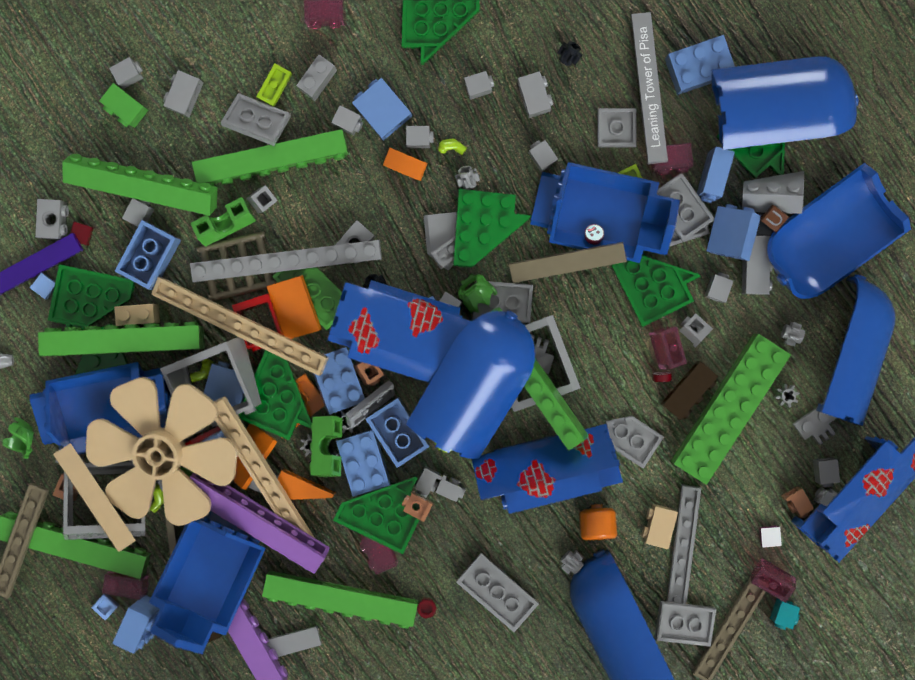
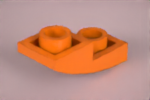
M389 148L383 166L421 181L428 163Z

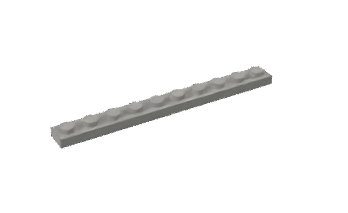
M380 240L196 262L190 263L192 282L380 260L382 259Z

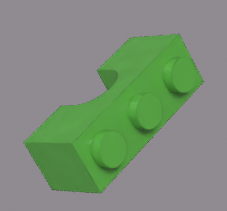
M243 197L225 205L227 209L225 214L215 218L205 215L191 223L197 239L205 247L256 221L249 204Z
M336 416L313 417L311 424L312 442L310 444V471L312 476H341V457L330 455L328 445L332 439L342 438L343 418Z

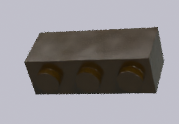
M697 361L660 405L677 419H686L691 414V408L694 404L698 405L705 396L703 394L706 390H711L716 385L718 375L704 363Z

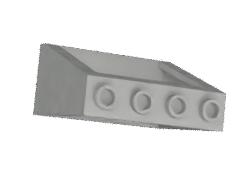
M553 315L524 325L529 332L544 326L547 327L568 385L557 388L558 392L564 395L580 389ZM532 397L520 402L516 398L511 408L516 412L536 405Z
M240 337L234 338L160 368L171 396L174 389L179 385L191 384L187 366L227 351L247 401L232 406L238 417H240L239 413L244 412L247 415L256 411L255 407L262 403L244 339ZM214 420L211 423V426L213 428L215 426H218V424ZM204 427L203 429L197 431L196 434L206 430L207 428Z
M133 460L100 467L93 465L90 461L89 463H84L92 475L123 474L135 467ZM64 472V539L108 538L100 525L73 526V484ZM145 516L137 519V524H125L133 537L145 536Z

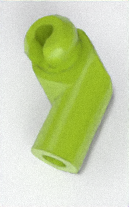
M204 359L201 362L200 371L190 373L191 381L196 382L207 379L211 365L214 364L213 361Z

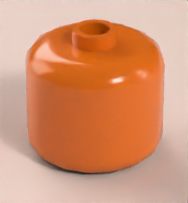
M602 504L591 505V508L584 509L579 513L580 533L583 540H608L617 537L616 513L614 509L603 508Z

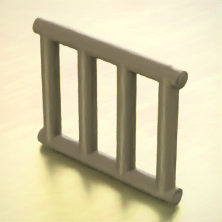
M256 232L214 242L206 247L202 245L196 247L198 254L200 253L202 262L210 261L208 252L218 249L221 259H228L226 247L235 245L238 246L240 257L248 256L245 243L256 241L259 255L267 254L263 240L265 232ZM265 273V281L254 284L253 276L249 275L245 276L247 286L236 288L234 278H226L228 290L217 293L215 280H208L207 284L210 293L208 299L217 301L267 289L266 286L274 284L276 281L275 279L273 280L271 273Z

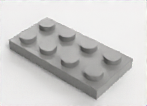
M482 552L456 580L457 584L513 632L519 628L539 605V602Z

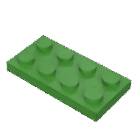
M318 267L276 272L272 277L277 282L303 275L319 322L328 331L332 327L342 291Z

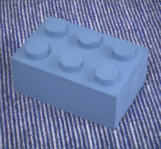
M724 35L669 53L665 58L677 95L711 84L713 69L735 67Z
M141 220L115 272L149 290H153L157 278L163 276L181 239L149 222Z
M347 347L325 354L329 359L322 375L318 376L313 373L328 415L358 405L365 399L350 358H347L349 353Z
M400 397L366 418L367 423L397 468L430 447L426 438H421L406 425L411 414Z
M372 429L336 441L353 497L390 486L391 480L381 447Z
M144 595L128 608L112 644L134 654L139 648L142 649L149 642L150 638L153 639L155 635L150 630L160 609L149 603L151 597Z

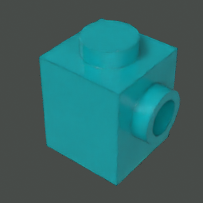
M777 597L770 619L775 623L774 626L786 630V627L793 629L794 625L799 621L798 613L800 607L793 602Z

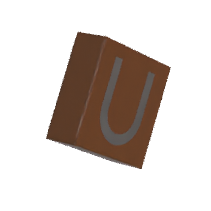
M772 204L760 221L777 232L789 217Z

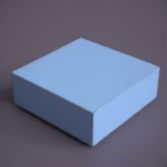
M40 273L30 288L42 298L48 299L54 291L55 281L46 274Z
M105 592L91 608L106 620L119 604Z

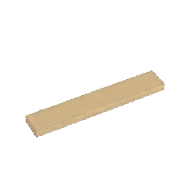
M69 444L54 453L53 456L118 553L136 541L73 446Z

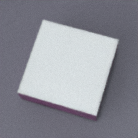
M779 526L759 527L762 548L782 546Z

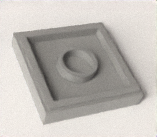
M636 108L597 109V148H636Z

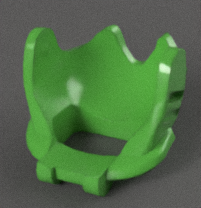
M473 273L467 279L461 281L462 285L458 290L459 299L462 300L470 313H479L478 304L490 305L492 293L494 295L498 294L496 289L486 281L483 275H474ZM473 281H477L473 286H471L469 289L465 291V288L470 283H472Z
M14 417V420L18 423H12L8 427V431L13 436L3 439L2 444L10 450L21 452L23 458L28 459L32 452L33 428L24 420Z

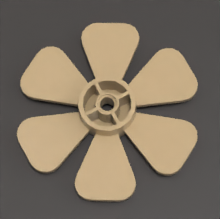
M140 377L113 389L110 394L111 405L142 437L138 438L103 418L96 419L88 425L86 456L93 465L100 467L133 460L135 465L134 468L107 484L105 494L108 500L126 515L135 519L143 518L150 510L156 480H162L164 511L170 523L181 526L205 517L211 510L210 498L179 467L182 465L218 486H226L235 478L237 447L230 439L216 438L186 446L183 441L211 424L217 418L218 407L216 403L191 384L179 385L174 389L171 397L166 425L164 428H160L158 393L156 385L152 380Z

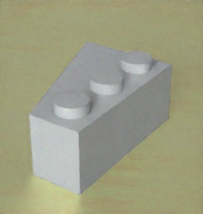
M804 171L744 181L742 210L743 207L755 209L754 212L766 213L773 204L783 213L802 214Z

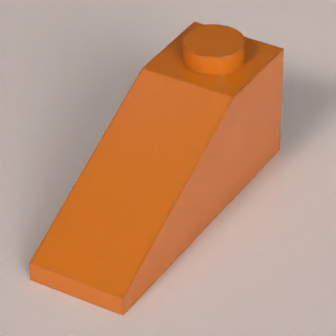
M283 469L278 477L280 484L291 500L333 498L336 493L286 469Z

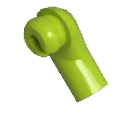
M445 139L439 143L438 151L445 154L448 150H455L460 155H463L467 147L456 139Z
M158 483L155 484L154 501L150 507V510L154 513L164 504L163 491H161Z

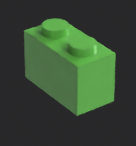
M114 83L99 100L104 105L103 109L110 115L115 113L119 116L118 121L126 127L130 125L135 128L148 112L147 108Z

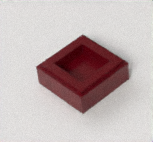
M73 222L70 234L75 233L79 243L88 246L94 227Z

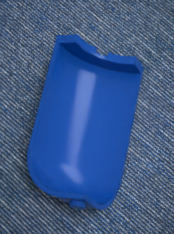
M818 56L712 70V90L716 105H720V112L722 114L718 115L719 141L723 150L836 136L850 130L856 123L858 96L855 95L852 80L845 67L832 58Z
M863 163L803 207L802 214L792 215L777 232L774 231L767 246L769 260L778 275L776 277L778 282L782 286H786L796 297L809 299L821 295L911 230L909 217L897 207L893 200L888 202L883 193L886 190L874 169Z
M855 274L854 277H847L846 279L847 282L857 285L854 310L824 403L818 404L816 411L863 426L894 331L896 319L893 304L885 292L876 285L866 281V277Z
M509 310L507 312L491 311L470 322L460 332L408 419L406 425L423 439L428 437L437 443L436 447L448 453L450 450L458 452L460 457L480 458L528 381L534 367L535 348L533 339L528 329L517 319L515 313Z
M608 549L596 551L594 556L584 561L583 567L573 575L570 584V599L609 680H674Z

